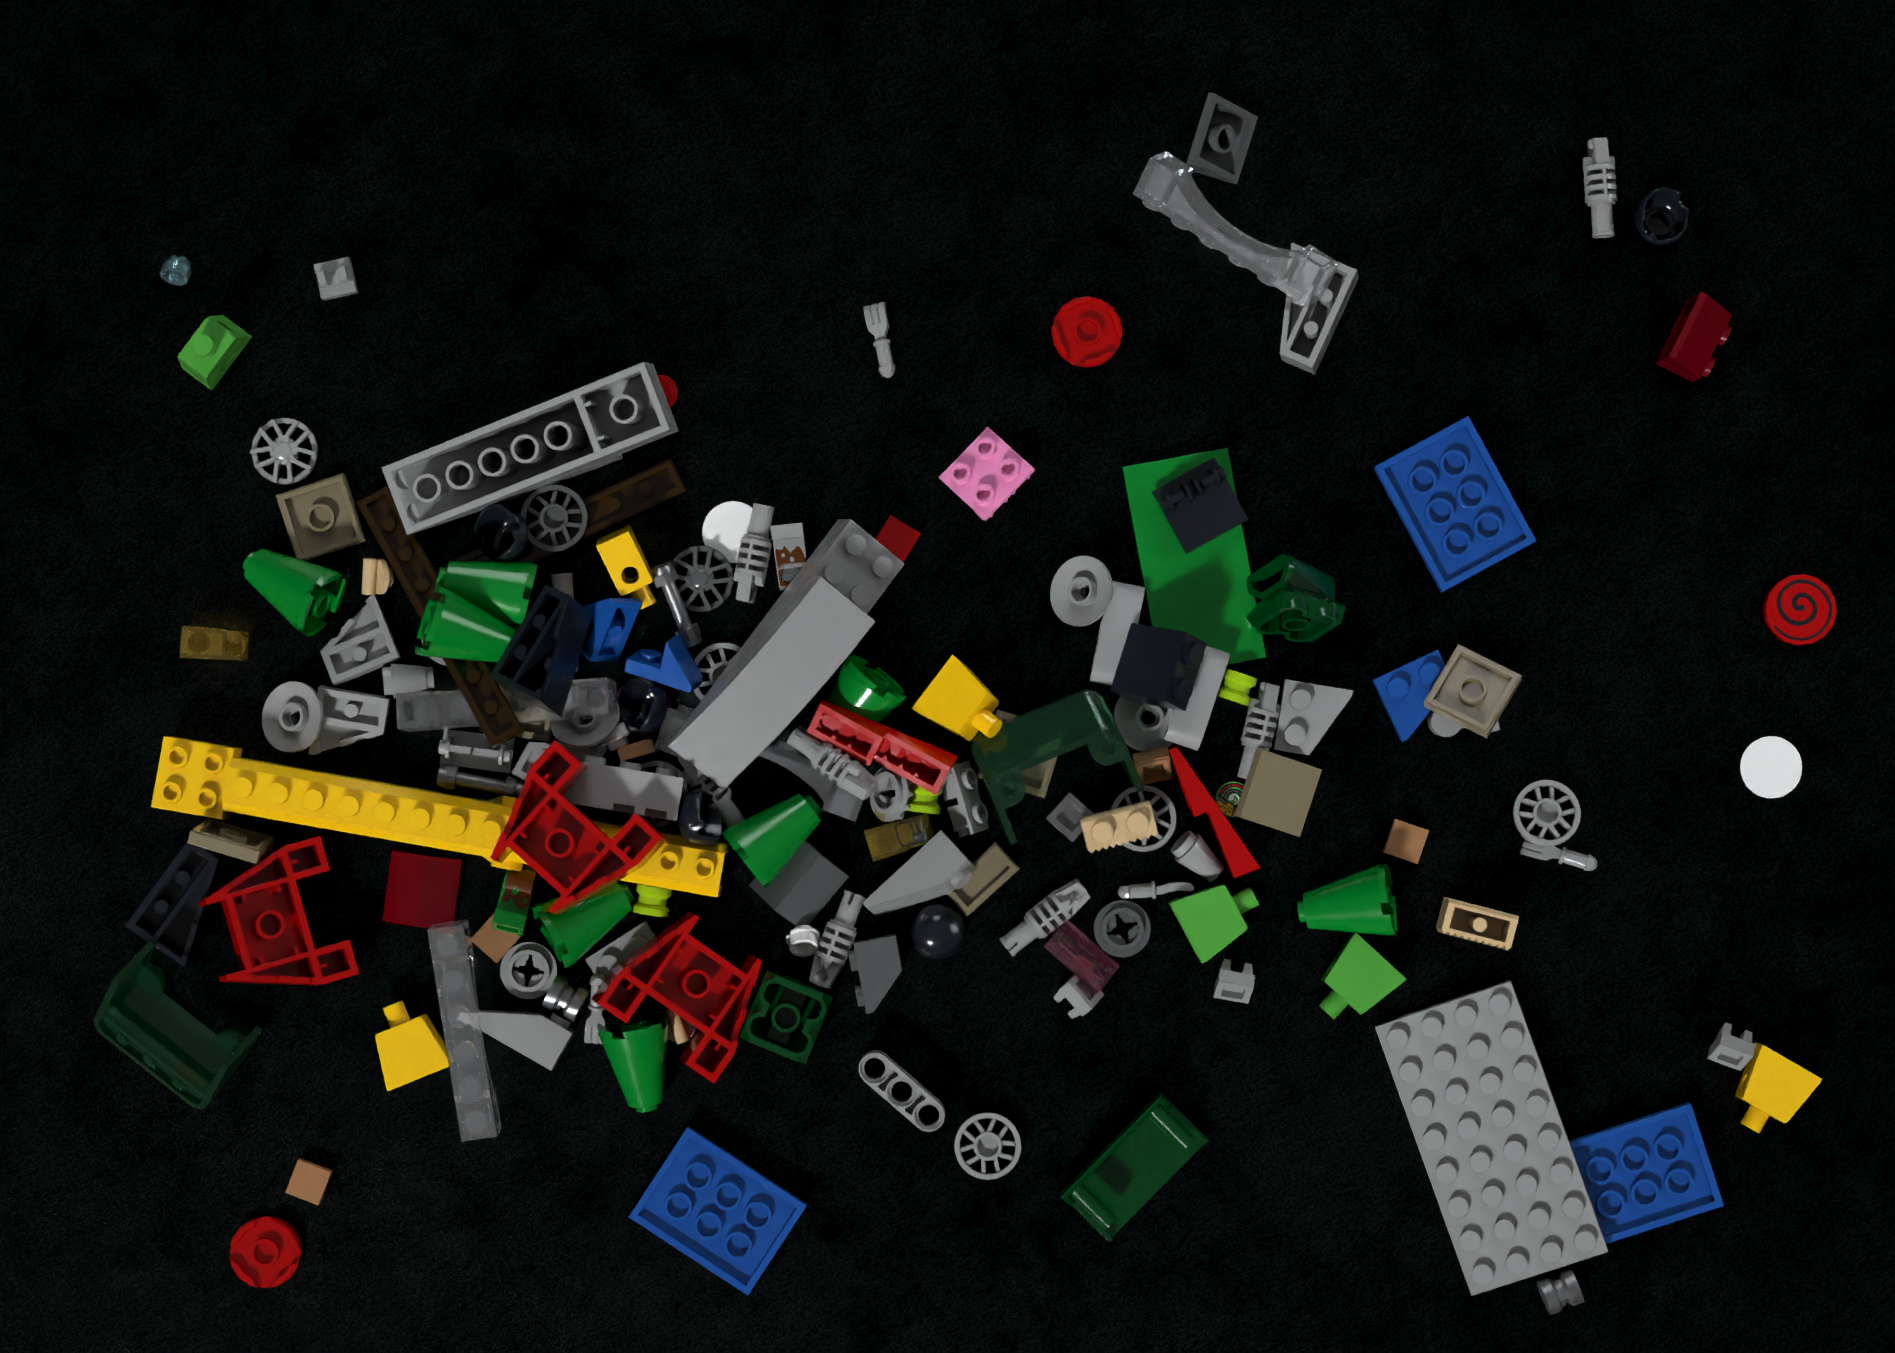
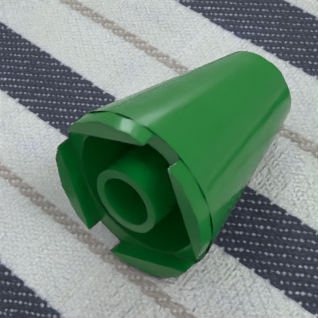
M266 549L251 552L243 564L245 579L289 623L306 636L315 635L326 626L327 623L322 619L328 611L335 614L344 596L346 580L341 578L343 575L326 567Z
M449 561L448 568L440 567L436 586L439 585L449 589L517 631L526 616L538 565L531 562Z
M439 585L436 586L433 592L440 594L436 601L429 599L417 633V638L422 639L423 644L422 648L415 646V653L426 657L498 662L515 635V629L449 589Z
M849 654L842 665L827 702L879 723L906 699V696L902 695L904 690L879 667L875 670L865 667L868 660L855 654Z
M798 793L727 827L721 834L759 882L766 888L775 880L819 825L821 819L817 815L822 812V809L810 794L803 798Z
M1387 864L1374 866L1304 893L1303 901L1297 902L1300 922H1306L1309 929L1385 936L1396 935L1398 930L1396 902L1390 885L1393 884Z
M615 882L559 915L552 914L548 909L560 896L531 906V911L535 919L540 917L543 922L540 930L553 953L560 962L563 961L564 967L568 968L576 963L632 911L630 903L634 901V897L625 882L621 884Z
M653 1009L654 1016H643L642 1010H636L627 1024L613 1015L604 1019L605 1026L597 1025L598 1035L627 1104L631 1108H636V1111L641 1113L657 1109V1104L661 1103L664 1099L669 1019L667 1013L661 1010Z

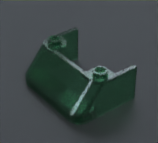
M1084 689L1003 722L999 732L992 738H988L981 732L973 738L971 742L972 756L1004 835L1011 845L1018 841L1005 809L1019 803L1025 795L1026 786L1021 771L1087 744L1091 756L1100 764L1112 765L1121 762L1129 784L1136 792L1144 790L1124 738L1105 700L1096 691Z
M149 941L113 978L93 1019L94 1026L104 1038L187 1104L196 1109H204L248 1056L262 1029L256 1026L247 1037L237 1030L223 1029L216 1035L163 993L166 987L163 971L157 965L147 962L155 947V944Z

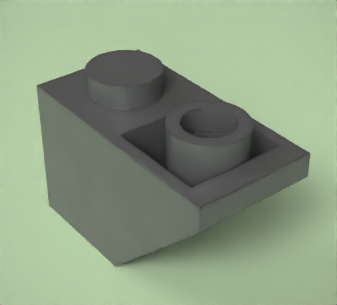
M896 933L854 941V950L848 951L851 971H858L861 985L855 986L858 1007L865 1006L866 1014L873 1013L902 971Z

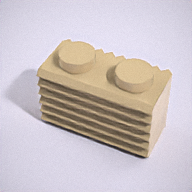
M1148 800L1079 818L1086 848L1091 853L1095 849L1100 851L1102 847L1107 850L1109 846L1114 848L1116 844L1121 846L1123 842L1128 844L1130 840L1135 842L1137 838L1142 841L1143 837L1149 839L1151 835L1156 837L1158 834L1152 807Z
M1444 897L1436 929L1442 934L1508 950L1512 947L1519 916Z

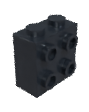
M1131 623L1110 691L1133 702L1186 711L1207 643L1184 631Z

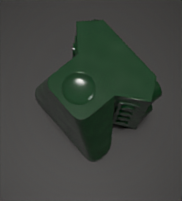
M1281 554L1247 578L1249 594L1262 600L1246 618L1251 626L1255 627V630L1261 634L1273 635L1279 633L1285 635V638L1291 642H1312L1341 624L1346 607L1335 601L1334 577L1292 556Z
M766 970L740 1038L794 1061L806 1064L833 997L793 977L782 976Z

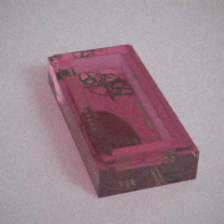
M1069 920L1059 926L1044 945L1050 953L1096 994L1120 967Z

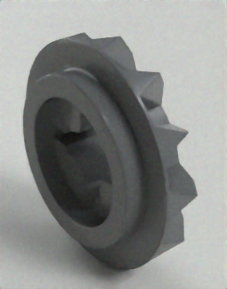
M1127 900L1110 902L1099 911L1094 922V935L1097 943L1105 952L1116 957H1129L1140 952L1147 944L1151 933V925L1146 912L1139 905ZM1116 914L1119 915V918H1122L1124 923L1137 922L1136 925H1133L1127 931L1129 943H1126L1120 934L1107 935L1108 932H1111L1116 927Z

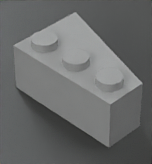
M1291 242L1280 356L1282 361L1315 375L1359 277L1356 269Z
M585 755L584 762H581L588 768L572 785L570 796L572 804L629 814L637 813L641 816L677 821L684 778L676 777L677 770L656 767L655 773L641 771L642 764L625 761L620 762V767L606 765V758Z

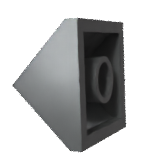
M1208 93L1184 169L1237 184L1258 116L1215 93Z
M805 841L771 884L764 888L759 880L755 878L749 886L776 912L795 926L809 925L849 876L808 841Z

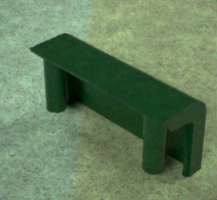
M1159 1092L1059 1193L1060 1198L1068 1205H1072L1110 1242L1113 1239L1112 1237L1209 1140Z

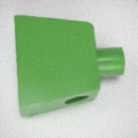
M224 315L208 316L181 350L177 358L183 370L207 388L213 390L252 336Z
M1223 883L1168 902L1202 964L1248 929L1242 914L1259 905L1249 886L1231 896Z
M1351 932L1321 978L1332 991L1319 1006L1334 1020L1348 1004L1361 1015L1400 986L1406 978L1357 933Z

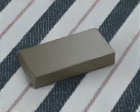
M996 842L972 863L977 869L972 873L970 881L962 888L955 889L947 894L966 916L970 915L1020 869Z

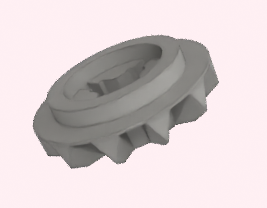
M883 766L874 776L879 783L876 790L870 795V803L874 814L880 820L894 822V820L903 819L904 811L911 809L909 797L914 795L910 792L912 782ZM895 790V797L887 795V792Z
M535 942L519 943L509 949L502 959L500 966L502 982L510 993L519 998H538L548 992L558 975L556 959L545 946ZM530 955H532L533 966L544 971V973L533 975L527 986L525 973L515 970L514 967L525 966L530 959Z

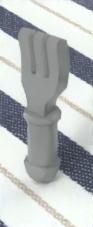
M880 302L871 306H864L863 310L868 331L874 335L876 340L873 346L876 347L880 366L878 368L882 376L890 378L895 373V364H893L889 346L891 342L890 339H887L889 323L885 302Z
M1526 838L1520 852L1522 855L1544 861L1553 858L1559 859V864L1565 863L1582 868L1584 871L1596 869L1598 863L1592 855L1571 851L1566 847H1563L1561 850L1555 846L1534 845V843Z
M1151 881V883L1120 886L1118 895L1121 899L1148 897L1156 899V895L1177 890L1193 891L1194 886L1188 882H1171L1155 887V881Z
M599 972L592 975L590 979L591 996L588 1008L592 1012L586 1019L585 1043L602 1044L598 1035L597 1025L605 1026L604 1019L606 1017L603 1014L605 1009L591 1000L606 979Z

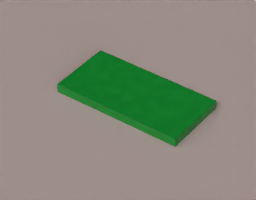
M1228 448L1122 467L1151 626L1187 632L1206 642L1207 646L1230 653L1227 665L1266 658L1263 636L1255 630V627L1251 626L1246 618L1257 604L1255 596L1250 595L1247 588V578L1251 575L1242 524L1186 554L1152 494V491L1206 461L1215 458L1218 465L1226 473V480L1236 496Z

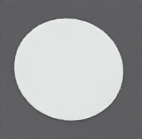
M729 501L713 508L703 523L702 537L705 546L721 552L730 563H737L741 537L744 534H748L752 507L742 502Z
M1775 736L1763 737L1752 742L1744 751L1740 763L1741 776L1745 785L1756 795L1764 798L1782 797L1791 792L1798 784L1802 774V760L1797 749L1787 740Z

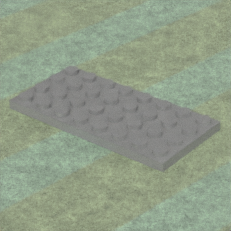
M1511 980L1375 1025L1471 1296L1608 1252L1604 1236Z

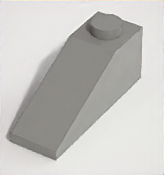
M940 830L862 904L875 916H880L949 894L955 889H960L970 881L972 873L977 868Z
M464 1009L458 1016L463 1021L550 1071L555 1068L575 1033V1030L569 1027L571 1021L556 1012H552L551 1016L545 1013Z

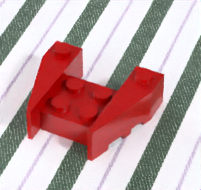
M555 740L530 767L519 797L516 798L509 820L490 858L502 863L514 851L561 894L557 901L548 909L552 914L559 915L643 867L667 839L637 813L628 820L612 839L563 795L588 767L565 746Z
M321 836L276 849L257 864H254L198 902L199 907L217 902L222 903L239 963L240 971L220 976V982L318 986L359 974L350 940L315 949L296 880L330 871Z
M688 911L613 968L591 1000L626 1024L647 994L699 1029L679 1057V1060L712 1083H715L735 1054L738 1044L737 1039L742 1022L744 1023L748 1002L753 986L755 987L762 961L750 954L740 969L729 963L689 935V932L700 917Z

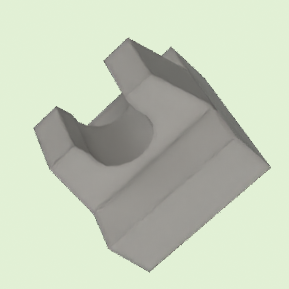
M349 257L314 264L320 296L323 301L358 293Z
M1224 959L1214 986L1213 998L1248 1004L1255 983L1252 964L1245 963L1242 973L1231 971V960Z
M1074 973L1053 998L1057 1003L1066 998L1073 1005V1008L1068 1012V1015L1073 1019L1080 1015L1083 1017L1093 1009L1104 994L1097 986H1093L1095 985L1093 981L1086 983Z
M1725 1023L1710 1046L1707 1059L1741 1071L1754 1057L1756 1044L1752 1043V1032L1745 1030L1740 1038L1731 1035L1732 1025Z

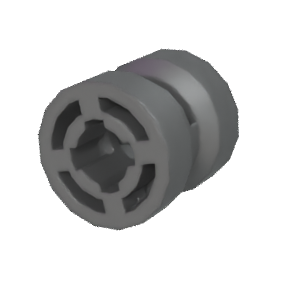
M558 974L548 990L542 1006L550 1011L555 1009L560 1011L562 1009L563 1017L574 1022L590 990L582 986L572 989L568 979Z
M1571 1269L1560 1272L1558 1280L1545 1278L1537 1282L1540 1295L1550 1315L1560 1312L1567 1302L1573 1306L1584 1302L1581 1289Z

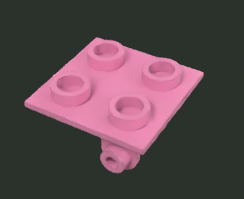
M987 427L938 478L969 505L983 521H986L989 517L992 518L993 513L1004 502L1006 503L1011 495L1016 493L1015 490L1026 479L1030 478L1035 469Z

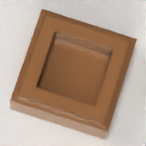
M652 738L619 747L617 750L620 761H628L658 752L655 740H652Z
M1167 747L1132 754L1138 785L1173 779Z
M1394 819L1383 852L1418 864L1429 830Z
M493 914L470 940L495 963H498L522 936L491 929Z
M299 1158L285 1193L315 1205H320L333 1170Z

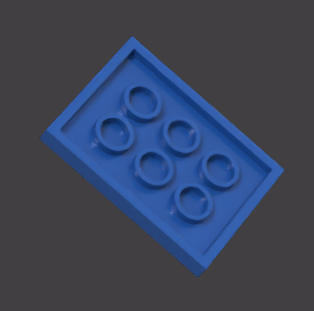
M1469 416L1373 467L1440 592L1455 586L1536 542L1533 533Z
M1689 1102L1569 1141L1606 1244L1724 1206L1692 1105Z
M688 1126L629 1215V1218L738 1290L749 1295L806 1208L807 1203Z

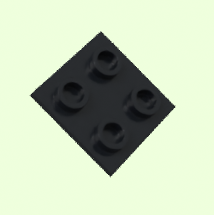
M1215 458L1206 461L1152 491L1186 554L1249 520L1226 480V473L1218 465Z

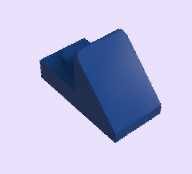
M609 598L583 606L592 614L591 621L594 623L583 651V655L589 661H619L642 601L639 598Z
M679 635L667 641L663 657L656 650L641 649L628 657L624 672L691 693L703 681L700 670Z

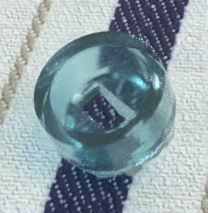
M176 255L169 256L162 265L160 276L170 284L177 286L185 285L191 274V264L184 256L179 258Z

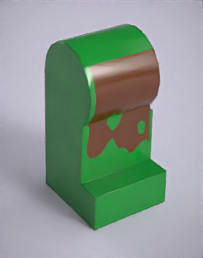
M524 867L522 871H506L491 929L523 936L536 876L534 869Z

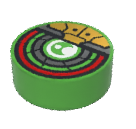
M1234 781L1227 782L1217 790L1215 803L1224 815L1237 817L1234 815L1244 784Z

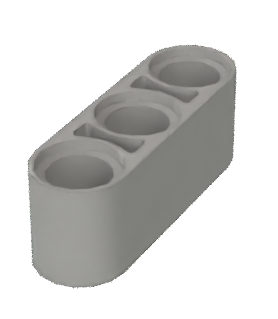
M1112 581V598L1107 610L1102 615L1090 674L1091 682L1112 685L1131 623H1139L1145 587Z
M1206 645L1186 711L1172 709L1165 730L1164 740L1198 751L1228 664L1230 653Z
M871 1050L862 1056L859 1063V1074L864 1082L922 1131L932 1132L942 1126L945 1110L938 1098L886 1053L880 1050ZM871 1058L882 1060L885 1065V1071L880 1076L869 1075L865 1070L866 1061ZM900 1081L908 1083L912 1088L911 1096L904 1100L895 1098L891 1090L893 1085ZM925 1105H933L938 1109L939 1117L932 1123H925L919 1117V1110Z

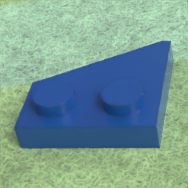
M1438 650L1372 680L1401 742L1409 739L1431 711L1424 707L1423 702L1445 667V663Z

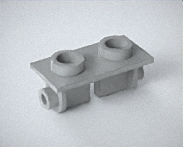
M444 729L443 740H440L439 743L440 764L511 773L515 738L492 749L484 734Z
M969 760L955 764L943 786L945 801L957 798L958 805L948 807V812L954 832L958 831L959 837L989 829L987 822L988 812L986 806L981 802L977 789V776L971 768Z

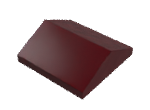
M392 850L382 921L453 931L463 860Z

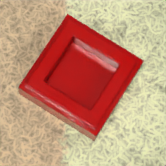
M890 515L876 540L904 563L921 533Z

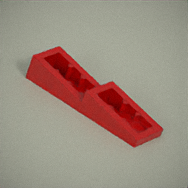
M822 700L807 730L808 733L826 743L832 744L833 747L839 748L842 752L870 766L875 761L935 795L944 786L958 758L955 754L825 700Z
M1177 747L1168 749L1170 761L1190 812L1194 817L1206 812L1231 877L1236 878L1259 869L1260 866Z

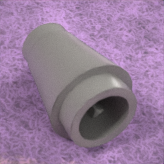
M391 663V667H382L384 696L393 695L394 698L426 690L427 688H434L433 667Z
M1187 831L1171 848V852L1175 855V861L1201 877L1206 878L1209 882L1215 880L1224 869V866L1200 834L1194 835L1191 831Z

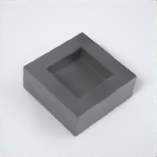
M1069 792L1046 819L1073 842L1082 832L1079 818L1093 815L1094 813Z

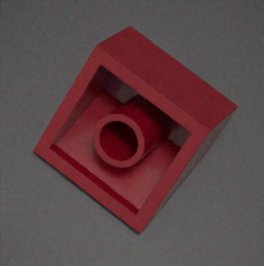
M1703 292L1686 300L1655 364L1691 382L1699 380L1701 376L1707 377L1716 361L1712 354L1717 344L1722 346L1732 330V327L1728 325L1732 315Z

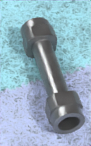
M666 562L652 568L654 584L656 588L662 587L679 628L675 635L680 636L686 648L699 644L703 641L700 635L701 631L698 623L692 624L675 584V580L679 578L675 568L672 567L671 562Z
M449 764L448 766L440 765L437 776V786H442L444 789L455 790L456 786L503 794L513 798L519 797L525 780H519V778L507 776L506 780L459 772V766Z

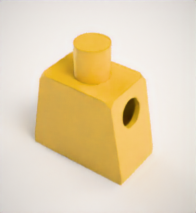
M630 524L597 539L596 548L620 596L629 594L631 598H639L642 601L639 610L654 604L656 600L648 585L653 582V575ZM627 567H634L638 575L634 578H628L623 570Z
M954 655L949 658L911 708L927 721L967 741L972 740L978 731L988 738H992L999 732L1002 726V721L992 714L998 706L999 700Z
M403 1000L382 1008L390 1028L375 1034L387 1091L456 1063L427 1014L410 1020Z
M1755 1042L1754 1057L1745 1066L1735 1096L1750 1104L1740 1123L1759 1134L1769 1116L1786 1124L1820 1084L1822 1078L1770 1048Z

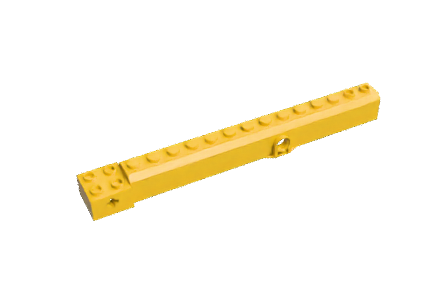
M173 736L163 737L151 804L153 808L221 820L230 819L232 812L478 855L488 860L492 867L522 871L524 867L531 868L514 851L502 863L490 858L509 820L516 798L503 795L490 800H481L241 757L242 748ZM590 819L611 839L624 826V824ZM659 831L667 839L666 842L643 867L620 879V881L718 898L721 896L723 886L720 885L725 854H728L730 844L719 841L717 845H696L686 841L681 834Z

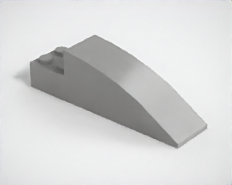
M642 362L382 467L405 531L407 535L482 511L489 505L501 504L532 493L540 487L557 484L623 458V453L679 430L654 365ZM531 427L535 428L533 435H529ZM519 429V436L514 439L515 430ZM505 439L512 443L511 449L503 443ZM535 447V451L530 453V448ZM522 463L532 464L538 475L533 476L530 469L525 464L522 465ZM521 467L524 477L523 481H520L518 471Z
M838 519L667 746L724 790L787 727L876 622L867 615L903 567L904 563L853 520Z

